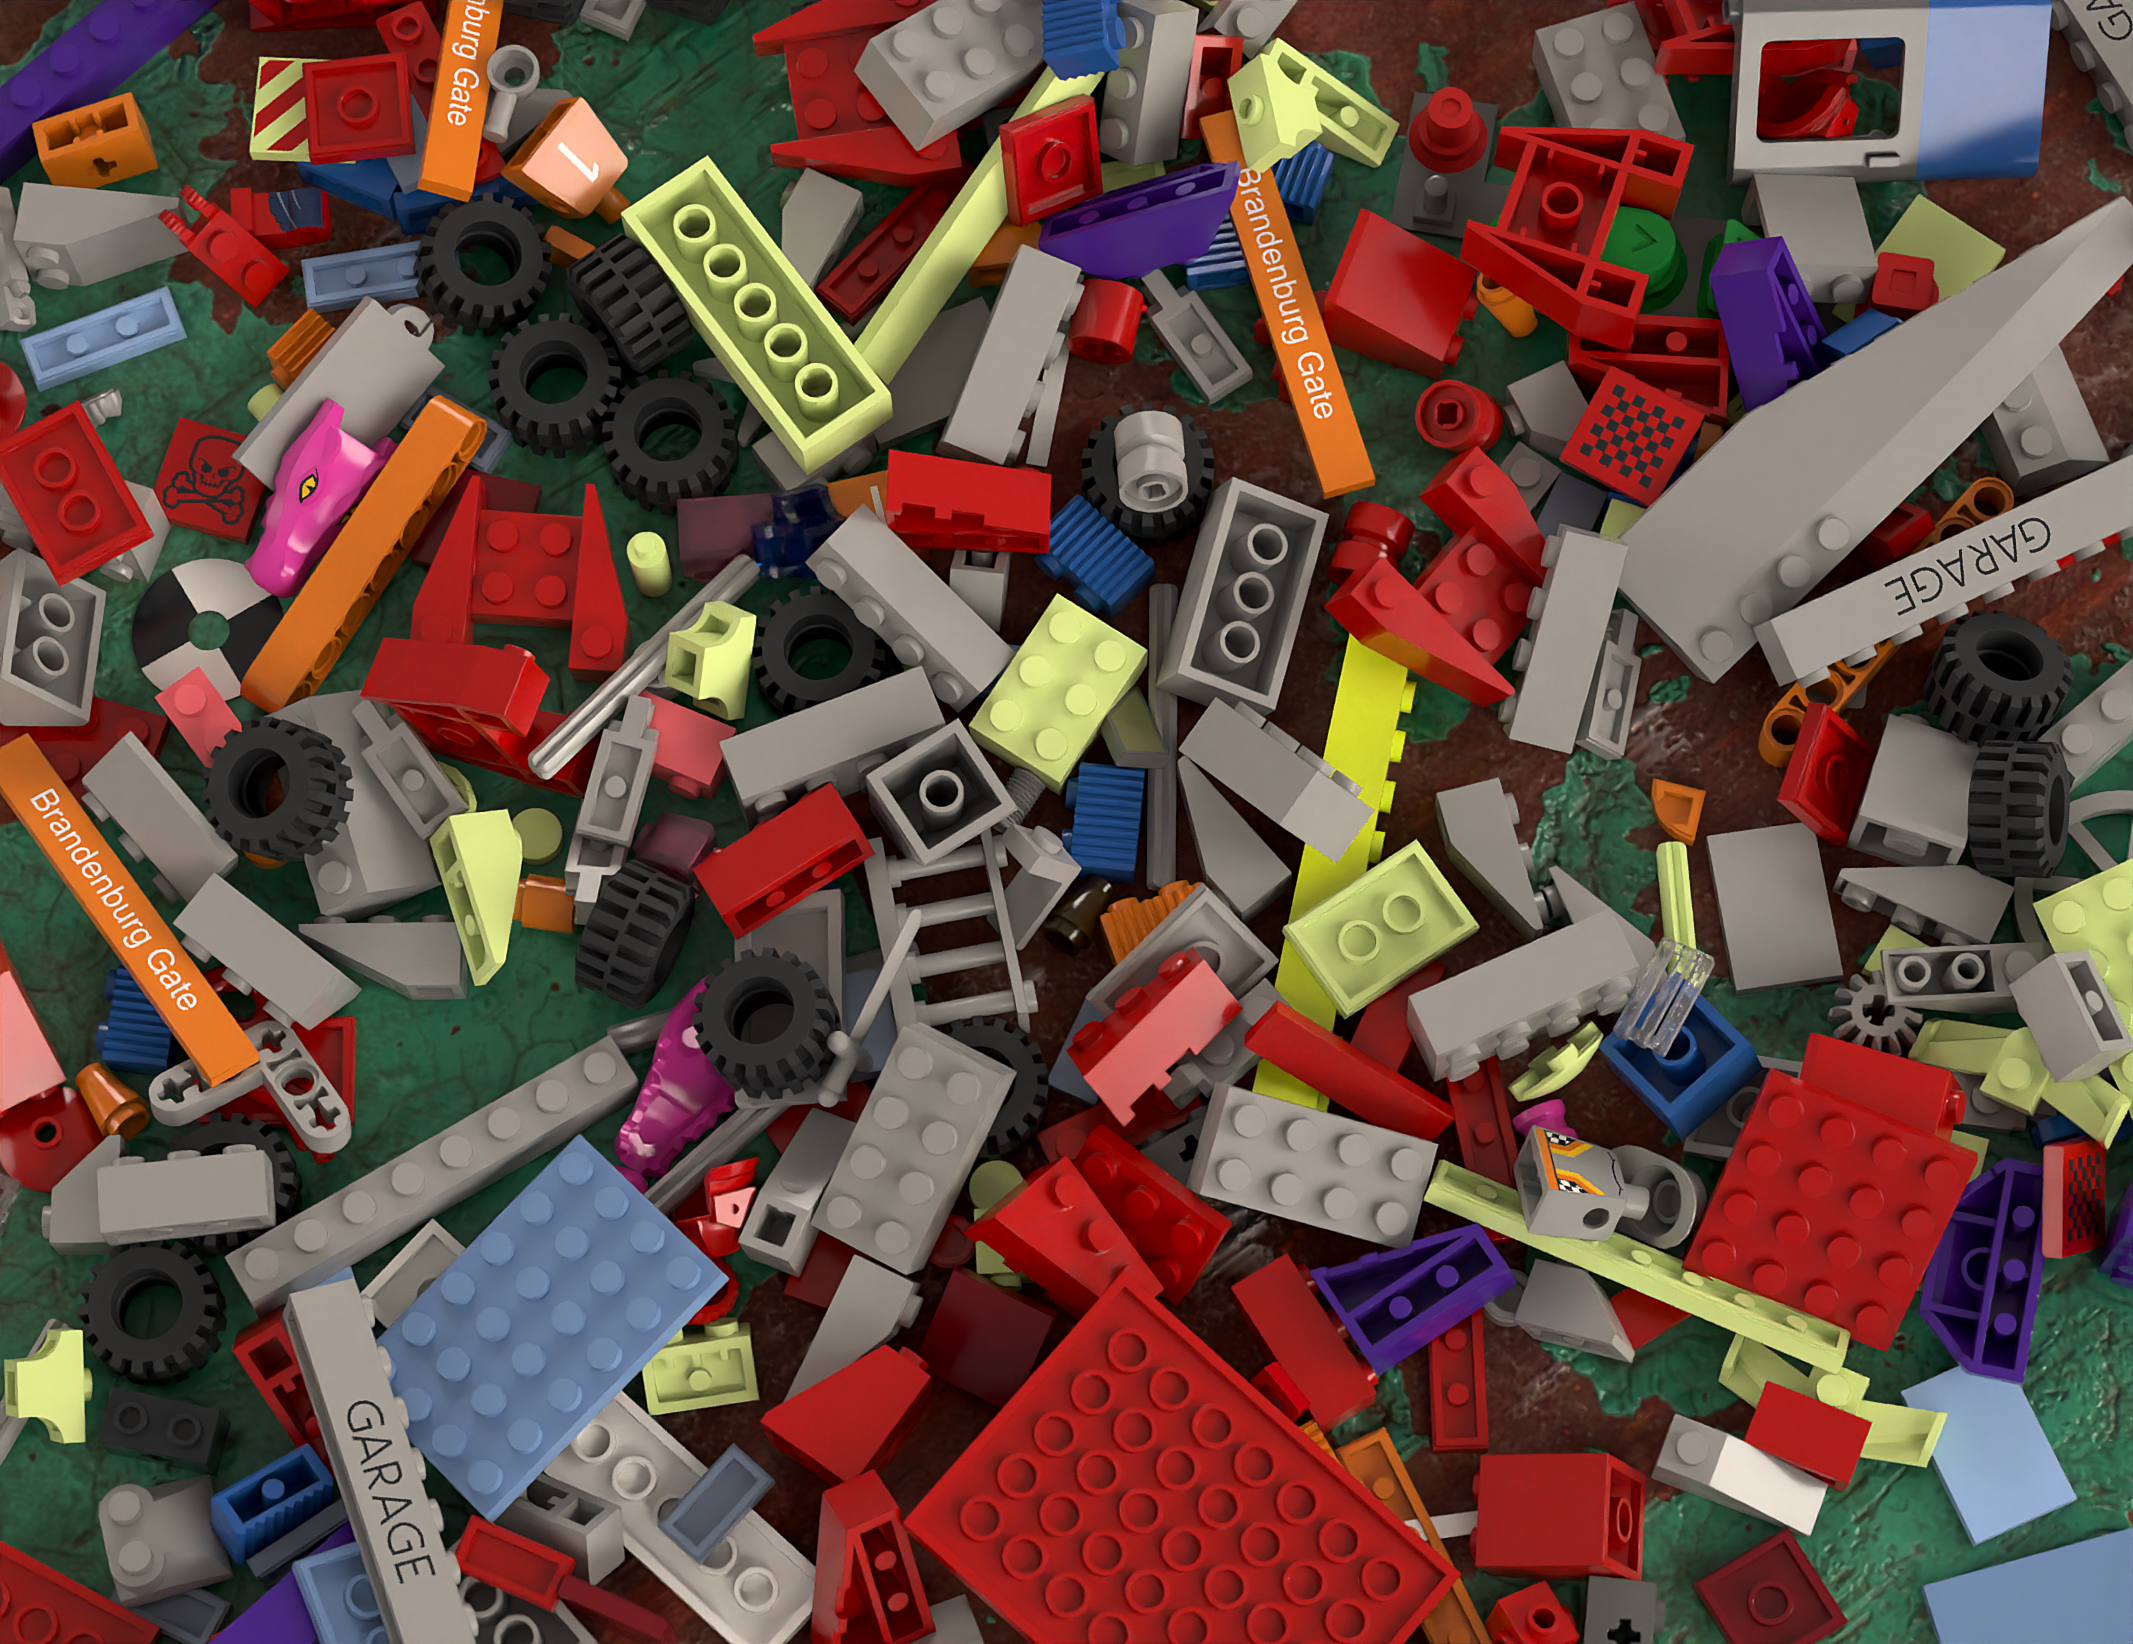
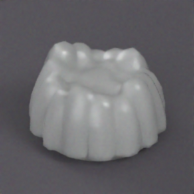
M109 388L80 402L95 429L98 425L104 424L107 417H118L122 412V398L119 389Z

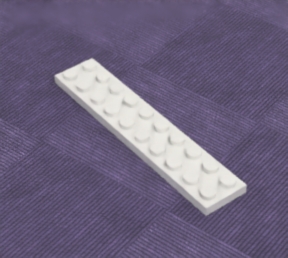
M432 1218L360 1293V1296L366 1294L369 1297L375 1319L388 1329L466 1248ZM621 1390L542 1472L549 1477L621 1506L624 1547L729 1644H787L812 1617L816 1567L754 1510H751L700 1566L658 1529L657 1525L708 1469Z

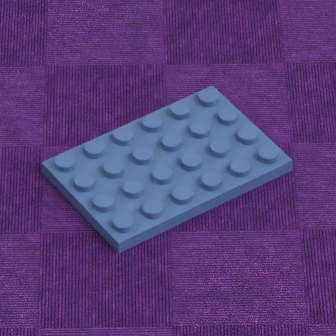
M578 1134L375 1342L377 1346L384 1345L388 1352L392 1368V1375L388 1378L393 1396L402 1397L408 1413L409 1426L405 1429L407 1438L487 1520L493 1523L711 1299L729 1278L584 1137Z

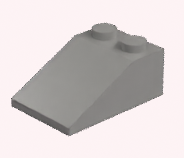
M24 182L13 241L33 281L46 288L62 290L66 289L68 285L88 286L188 252L189 250L179 242L181 238L157 218L164 209L174 212L185 222V226L188 229L191 225L178 197Z

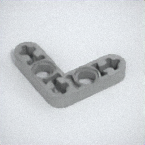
M268 1020L243 1031L259 1052V1062L241 1071L233 1079L211 1088L193 1061L188 1059L158 1075L149 1086L148 1095L153 1115L160 1123L168 1126H181L190 1123L264 1084L298 1135L311 1150L318 1153H332L343 1148L351 1138V1121L346 1105L295 1032L290 1027H285L279 1021ZM271 1043L275 1048L281 1047V1051L273 1054L268 1048L263 1049V1046ZM295 1078H307L314 1083L312 1089L303 1095H291L283 1090L286 1083ZM193 1080H200L203 1092H199L197 1084L193 1085ZM175 1093L179 1098L184 1097V1100L176 1104L172 1099H166V1096ZM319 1106L320 1114L329 1125L335 1123V1128L327 1131L323 1126H317L313 1110Z

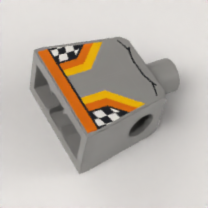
M1532 1125L1513 1165V1172L1528 1233L1603 1242L1611 1237L1621 1216L1636 1220L1643 1219L1649 1205V1190L1645 1187L1624 1183L1618 1157L1614 1152L1543 1127Z

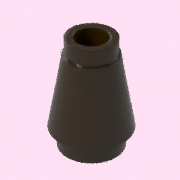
M1094 874L1088 875L1086 880L1054 907L1045 918L1047 924L1042 929V933L1046 940L1057 950L1071 956L1078 955L1081 949H1088L1100 926V916L1106 913L1110 900L1115 895L1114 888L1102 877Z

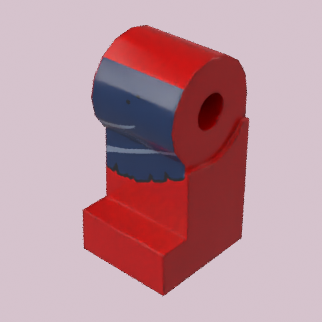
M251 188L230 189L231 218L268 250L300 248L303 245L320 244L328 241L332 236L330 195L321 189L297 188L289 192L253 193Z

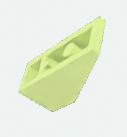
M1276 38L1259 50L1256 56L1262 53L1276 57L1279 67L1291 81L1313 89L1322 128V134L1315 138L1314 141L1319 142L1329 150L1373 168L1381 165L1400 125L1398 122L1281 39Z
M507 809L448 816L429 839L475 986L485 985L506 960L523 859L521 854V837L517 829L513 828Z

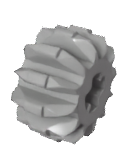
M1880 970L1873 971L1869 985L1863 977L1855 974L1849 981L1850 990L1846 988H1838L1833 999L1839 1006L1829 1010L1828 1020L1840 1026L1834 1030L1832 1038L1843 1041L1850 1039L1853 1044L1878 1051L1882 1049L1885 1053L1899 1057L1902 1053L1900 1045L1906 1047L1913 1046L1917 1036L1912 1029L1921 1025L1923 1015L1917 1011L1910 1010L1912 1007L1887 1005L1883 974ZM1869 1009L1879 1010V1019L1885 1016L1881 1026L1870 1023L1872 1016L1865 1019Z

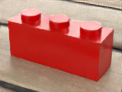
M830 782L819 790L805 794L799 799L797 804L773 819L760 822L749 834L728 847L712 852L704 862L692 870L736 940H739L870 858L875 852L859 824Z
M1286 1253L1231 1286L1230 1300L1270 1363L1272 1364L1277 1361L1309 1400L1311 1405L1303 1414L1308 1422L1314 1419L1324 1435L1374 1404L1377 1392L1373 1386L1378 1384L1379 1380L1367 1359L1362 1354L1354 1358L1343 1341L1349 1337V1333L1335 1310L1331 1308L1325 1312L1314 1296V1293L1319 1291V1287L1311 1276L1308 1267L1303 1262L1295 1266Z

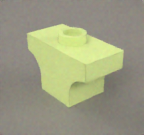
M1260 53L1227 80L1247 169L1264 173L1282 157L1286 159L1292 158L1322 134L1313 89L1291 81L1279 67L1276 57Z
M723 601L705 603L701 617L691 628L684 631L670 632L664 684L692 696L693 705L726 720L744 718L756 615Z
M71 1328L47 1329L45 1343L37 1353L27 1358L4 1360L5 1413L7 1416L16 1418H38L47 1427L50 1441L59 1443L86 1442L85 1401H90L92 1397V1376L90 1369L84 1368L83 1330Z

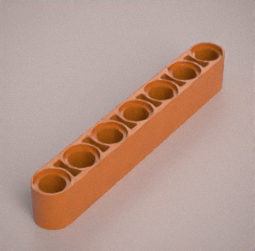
M441 395L435 396L428 402L249 667L240 687L242 698L271 714L302 699L314 696L478 451L486 435V420Z
M1985 477L1978 479L1935 525L1936 529L1928 534L1909 556L1998 516L1983 515L1975 508L1974 504L1984 501L1993 504L1998 510V515L2013 509L2014 495L2011 488L1998 478ZM1889 637L1873 645L1877 655L1864 660L1866 665L1863 667L1847 668L1843 661L1839 660L1827 666L1831 674L1830 677L1803 689L1800 688L1797 681L1770 711L1764 721L1758 741V748L1764 760L1775 767H1788L1795 744L1783 745L1777 742L1772 735V731L1784 728L1792 731L1798 737L1808 703L1810 702L1806 696L1807 692L1820 690L1826 693L1832 701L1828 706L1840 716L1903 643L1893 646Z

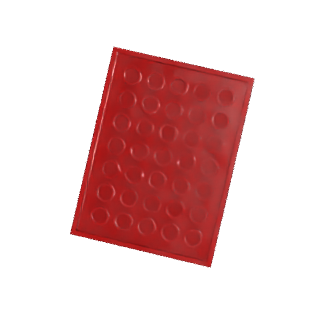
M1125 1271L1117 1277L900 1524L904 1530L1031 1644H1404L1462 1575Z

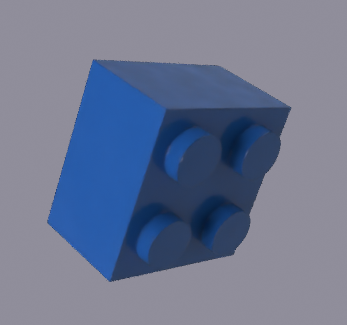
M1679 973L1598 1046L1610 1070L1681 1141L1686 1139L1763 1069L1752 1045Z

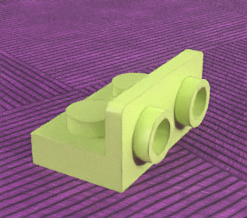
M733 1317L718 1318L715 1322L712 1321L704 1324V1329L683 1332L681 1328L642 1368L649 1416L759 1400L750 1323H737V1319Z

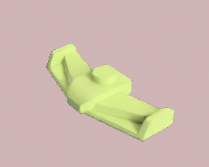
M1936 1017L1924 1023L1908 1055L1910 1060L1941 1069L1985 1076L1979 1089L1985 1097L2031 1117L2034 1116L2043 1099L2100 1143L2106 1150H2108L2132 1103L2129 1098L2097 1074L2090 1079L2055 1083L2050 1072L2042 1062L2041 1053L2028 1027L2013 1030Z
M1736 1333L1718 1380L1754 1408L1757 1407L1768 1380L1873 1422L1860 1457L1927 1467L1948 1417L1947 1412H1934L1865 1401L1863 1397L1869 1386L1870 1378L1843 1367L1840 1368L1836 1375L1817 1366H1813L1808 1378L1760 1342Z

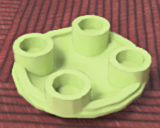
M1592 1020L1586 1022L1566 1039L1569 1044L1560 1050H1557L1553 1045L1534 1058L1528 1064L1530 1070L1513 1081L1508 1086V1089L1520 1102L1543 1096L1563 1087L1585 1068L1603 1038L1602 1032H1600Z

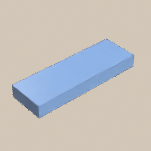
M421 241L301 260L308 310L311 308L316 313L353 308L357 307L365 296L375 299L378 303L419 297L415 288L419 278L413 277V266L417 259L415 255ZM458 249L454 252L456 263L462 272Z
M165 286L19 341L39 392L182 340L187 338L171 293L168 287Z

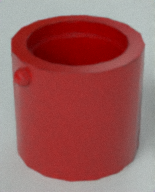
M1088 279L1080 282L1085 287L1074 314L1071 315L1065 343L1067 349L1074 355L1095 363L1116 365L1129 362L1133 356L1141 313L1147 310L1143 295L1135 288L1113 280Z

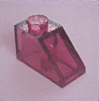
M783 492L677 500L679 551L684 578L693 577L696 581L710 582L738 555L746 554L752 558L787 521Z
M664 811L661 812L654 825L650 822L644 825L633 845V850L636 852L634 855L636 861L692 885L695 890V900L703 886L692 869L704 862L712 852L719 849L713 825L704 820Z

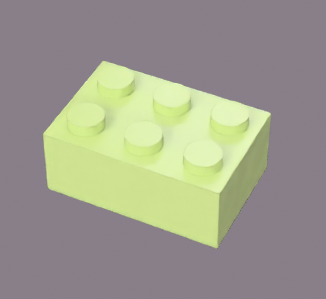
M1057 593L969 724L970 736L974 742L1013 767H1021L1034 773L1045 783V787L1060 796L1067 786L1068 777L1074 776L1080 767V762L1084 761L1100 737L1101 731L1099 728L1106 715L1127 691L1133 687L1147 666L1148 650Z

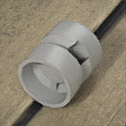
M1153 410L1137 412L1120 421L1114 431L1116 458L1119 464L1117 472L1121 501L1127 507L1136 511L1149 513L1161 512L1176 507L1184 501L1188 494L1186 465L1183 462L1185 450L1182 424L1176 417L1166 412Z

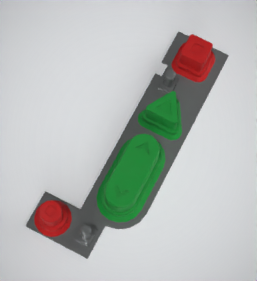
M1445 87L1438 90L1434 95L1420 92L1414 93L1391 223L1407 232L1462 241L1468 219L1497 227L1511 186L1485 182L1499 105L1471 101L1468 94L1456 87ZM1620 205L1601 261L1649 275L1639 314L1720 319L1715 297L1710 287L1709 276L1724 245L1763 239L1765 234L1763 227L1745 226L1735 219L1723 221L1674 213L1672 220H1668L1649 210ZM1873 245L1874 253L1880 247L1879 245ZM1880 253L1877 259L1878 269L1865 304L1855 305L1853 319L1873 308L1892 318L1898 317L1904 322L1937 303L1939 287L1933 277L1934 261L1896 253ZM1479 270L1477 273V279L1481 273ZM1812 302L1827 336L1847 324L1831 313L1838 303ZM1534 308L1535 315L1546 316L1545 314Z

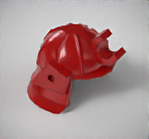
M1817 69L1802 75L1788 85L1777 74H1760L1756 134L1771 140L1836 138L1852 135L1859 108L1856 106V100L1850 97L1848 85L1856 83L1858 75L1834 69Z
M759 1156L732 1160L723 1166L711 1168L705 1175L704 1184L667 1216V1219L709 1259L735 1253L741 1247L738 1240L755 1204L754 1196L757 1189L752 1184L758 1172L756 1167Z

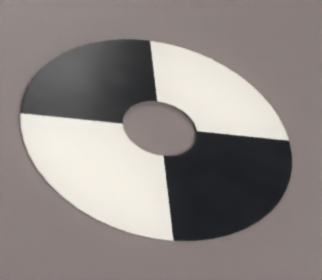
M212 558L190 561L163 574L150 586L142 597L135 612L132 625L134 653L146 677L160 690L164 691L199 666L223 700L227 701L241 695L240 687L246 672L284 617V613L278 597L273 596L256 585L244 565L230 560ZM204 611H215L222 614L228 621L229 636L225 643L217 649L209 651L198 649L188 638V625L197 614Z

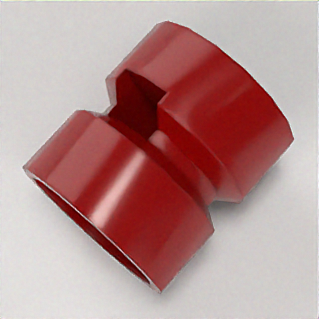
M1447 379L1435 382L1424 390L1417 402L1415 411L1417 429L1422 437L1432 445L1458 455L1475 446H1478L1485 453L1496 444L1502 434L1504 419L1502 409L1496 399L1485 391L1461 381Z
M1367 501L1353 503L1341 534L1346 541L1336 544L1326 569L1327 577L1337 586L1341 587L1356 569L1382 556L1399 572L1400 565L1396 560H1400L1402 554L1408 551L1416 526L1405 515L1387 506Z

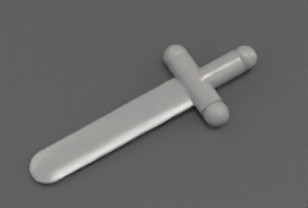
M919 908L914 909L907 917L850 1036L842 1031H834L827 1038V1046L836 1056L817 1094L819 1103L824 1107H832L838 1102L839 1096H841L854 1069L858 1072H866L873 1065L871 1054L861 1045L920 927L922 912Z

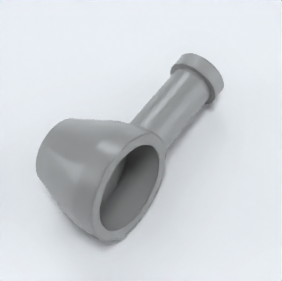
M509 45L498 49L490 57L487 64L489 82L497 93L487 124L483 125L482 136L495 143L506 142L508 137L507 128L516 101L527 99L537 87L540 78V68L536 56L529 49L519 45ZM514 77H521L525 79L524 82L518 86H511L508 84V82Z

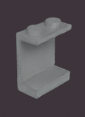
M1754 173L1741 209L1744 225L1763 226L1765 238L1783 237L1812 302L1865 304L1878 269V264L1854 177Z

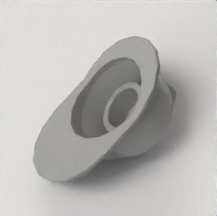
M1625 1145L1611 1150L1618 1157L1624 1183L1645 1187L1649 1190V1205L1643 1219L1636 1220L1621 1216L1615 1228L1653 1247L1668 1249L1679 1245L1688 1235H1691L1696 1230L1708 1203L1706 1188L1701 1177L1690 1168L1679 1165L1643 1147Z

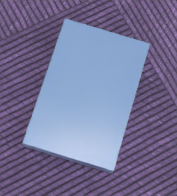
M1957 1366L1901 1391L1898 1395L1904 1407L1948 1413L1947 1420L1930 1460L1973 1547L2076 1500V1496L2020 1385L1969 1375L1960 1366Z

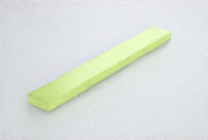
M1048 65L1009 122L1082 93L1090 96L1105 73L1098 72L1096 75L1088 74L1086 77L1078 76L1077 79L1069 78L1067 81H1062L1058 79ZM1000 135L854 343L855 348L875 374L887 385L890 384L1008 214Z
M1439 1160L1423 1199L1424 1201L1836 1375L1838 1374L1845 1360L1851 1335L1849 1330L1716 1278L1710 1277L1713 1280L1711 1281L1696 1273L1689 1272L1681 1268L1683 1265L1682 1260L1614 1231L1611 1237L1603 1242L1528 1233L1518 1191L1448 1161Z

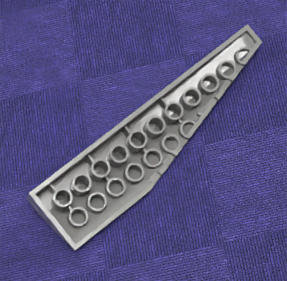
M2119 196L2064 228L2060 234L2043 244L2033 246L2021 253L2017 259L2000 269L1990 271L1973 281L1972 285L1957 294L1947 296L1875 338L1871 344L1853 354L1842 357L1832 363L1831 367L1809 380H1803L1784 391L1785 394L1766 405H1760L1746 413L1617 537L1629 546L1617 591L1696 677L1714 684L1758 642L1753 627L1790 611L2013 392L2133 264L2132 204L2125 196Z

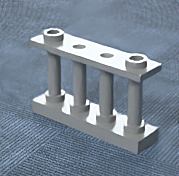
M990 827L979 834L980 844L956 848L927 867H923L909 858L897 860L896 854L885 856L882 837L867 839L875 854L863 862L883 964H885L907 917L916 908H919L922 912L920 927L995 913L1000 936L999 941L916 956L915 951L907 952L889 988L897 1036H899L903 1026L907 1024L922 1022L932 1027L948 1024L958 1019H961V1021L972 1019V1016H990L1015 1011L1018 1027L1027 1034L1031 1033L1029 1013L1038 1012L1037 998L1033 980L1022 981L999 872V868L1008 866L1006 850L1000 841L1002 834L992 836ZM985 865L990 892L906 908L905 903H894L892 888L901 887V881ZM1005 962L1010 984L1009 990L926 1005L925 1000L914 1002L911 985L920 984V978Z

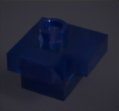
M820 483L771 494L774 520L751 525L755 560L760 567L758 576L766 580L784 577H797L808 581L817 580L815 572L805 562L848 517L841 515L835 509L829 495L828 486Z

